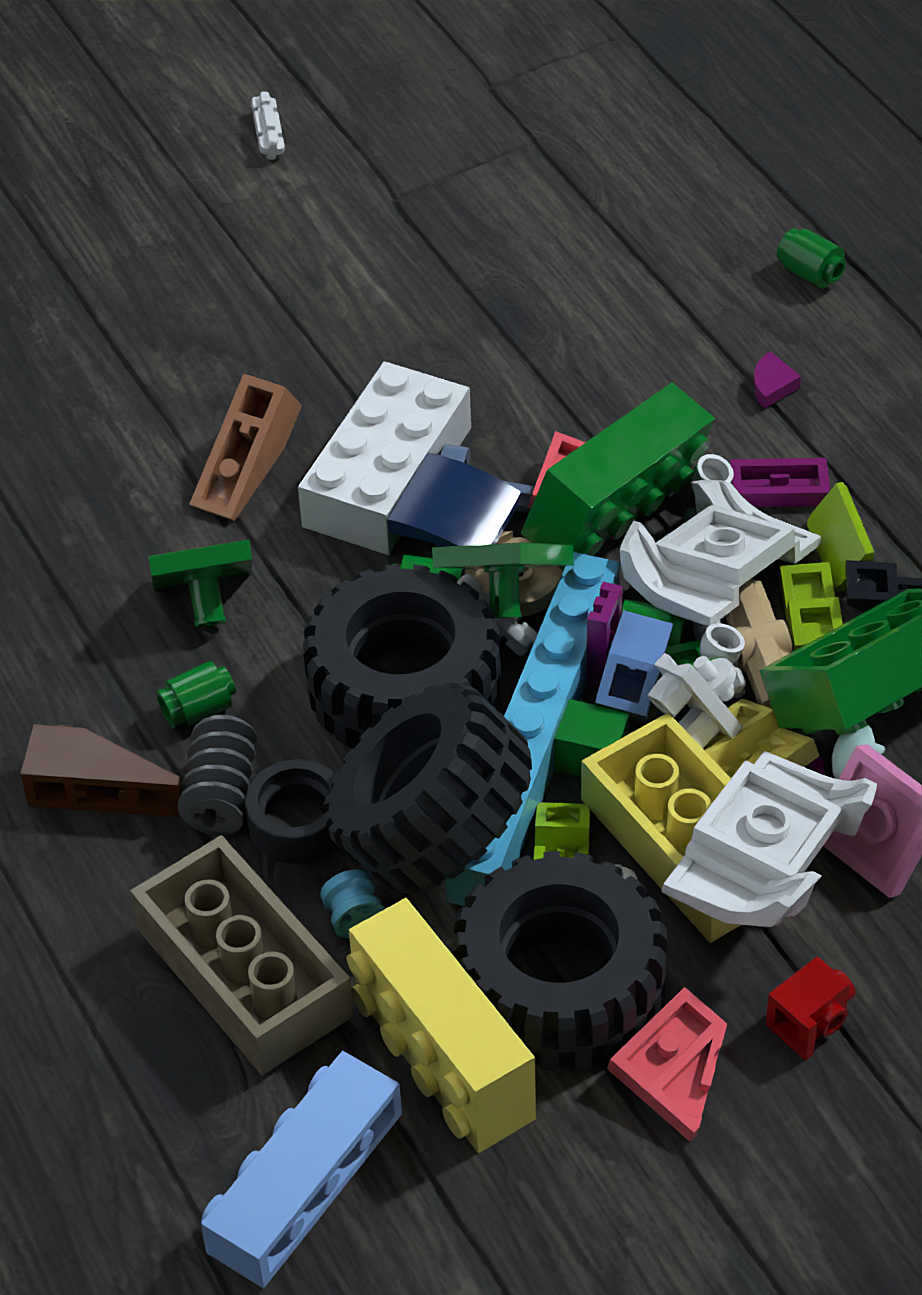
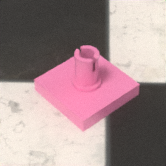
M868 744L855 747L839 780L853 781L866 778L877 783L872 805L865 812L856 836L833 831L823 846L890 898L901 894L922 857V785Z

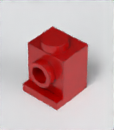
M817 956L768 994L766 1026L806 1061L814 1055L815 1040L822 1034L825 1037L832 1035L846 1020L848 1015L846 1010L847 1002L856 995L855 987L846 974L838 969H832Z

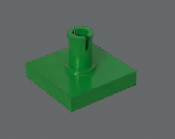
M249 539L148 556L154 591L189 585L195 616L194 623L197 628L226 623L219 580L251 575L252 553Z
M518 542L432 547L433 568L484 570V573H489V605L494 612V618H521L519 572H523L524 568L574 566L573 545Z

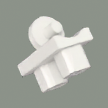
M664 653L655 662L654 665L663 676L657 681L647 697L664 714L669 713L673 718L687 704L691 710L683 717L679 724L702 748L714 739L719 732L733 739L743 728L722 702L728 701L734 696V690L731 688V685L735 681L737 674L735 667L729 660L717 658L710 661L706 656H701L695 660L694 666L688 663L677 665L670 655Z

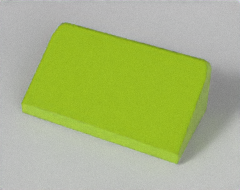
M843 482L836 483L809 516L807 527L809 532L821 536L822 544L816 548L822 563L830 562L834 591L840 592L846 591V560L873 562L875 552L847 486Z

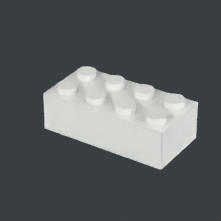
M384 361L298 486L302 527L390 555L401 536L390 533L387 519L426 454L429 452L441 455L445 443L460 446L471 429L470 387Z

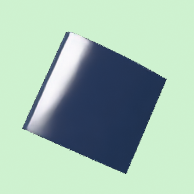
M428 452L388 517L389 530L392 534L435 543L436 547L496 544L522 499L521 492L476 467Z

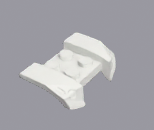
M699 480L691 482L695 494L697 515L656 543L642 523L633 521L620 547V561L624 579L654 607L710 626L739 606V587L777 559L793 564L797 563L820 546L822 539L817 534L775 519L759 511L747 502L731 483L721 480Z
M766 751L762 753L755 764L745 760L695 825L692 839L686 846L683 859L664 882L661 892L724 923L772 927L781 923L784 917L797 915L806 907L815 883L822 876L814 871L805 872V870L833 831L856 836L863 816L874 800L877 783L866 778L846 781L827 777Z

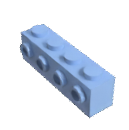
M344 1051L337 1056L329 1067H321L312 1078L308 1087V1093L296 1108H288L280 1116L274 1127L273 1136L260 1152L255 1150L246 1157L239 1169L237 1180L224 1195L219 1194L215 1196L207 1205L201 1219L206 1253L264 1289L402 1115L399 1083Z

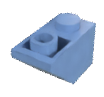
M623 610L609 651L595 705L630 713V720L646 723L652 702L647 695L657 683L660 673L654 664L666 652L673 627L672 623Z

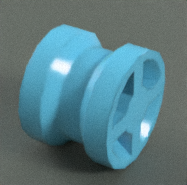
M349 870L337 874L328 880L321 889L320 897L325 909L332 913L331 923L336 934L342 938H349L350 928L384 910L381 899L374 895L375 886L370 875L363 870Z

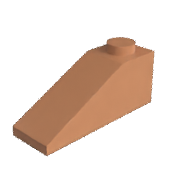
M243 374L189 505L191 507L231 521L237 519L284 450L302 407L286 387Z

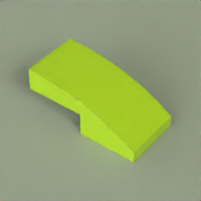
M830 562L780 566L778 573L786 623L794 650L843 625L839 597H835Z
M539 802L535 822L534 860L543 858L544 852L560 851V857L574 858L575 852L589 855L590 807L585 804Z

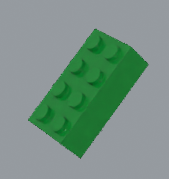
M671 382L547 469L521 534L531 543L573 545V552L595 556L604 541L611 536L615 539L620 538L628 531L632 522L642 513L645 516L651 515L662 504L665 496L672 491L675 494H679L691 483L695 474L692 467L710 445V440L707 436L716 418ZM559 566L564 571L565 566Z
M907 589L760 669L759 672L778 727L802 729L804 734L815 733L824 729L835 730L837 735L850 734L864 728L867 725L866 718L875 713H884L897 709L905 703L903 697L912 692L922 691V589Z

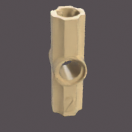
M751 578L739 587V606L725 615L728 625L739 631L745 640V646L737 659L738 665L736 667L741 669L742 673L746 672L757 704L772 709L759 670L792 652V643L785 621L783 619L776 620L761 581Z

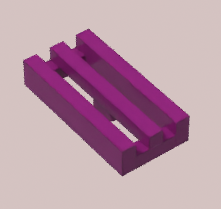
M827 458L730 459V465L734 474L731 484L754 507L818 506L830 491Z
M602 582L599 597L596 596L593 603V612L590 611L587 617V686L599 689L609 651L622 616L623 586Z

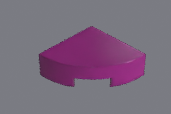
M771 351L758 361L754 371L755 396L764 408L800 388L801 376Z

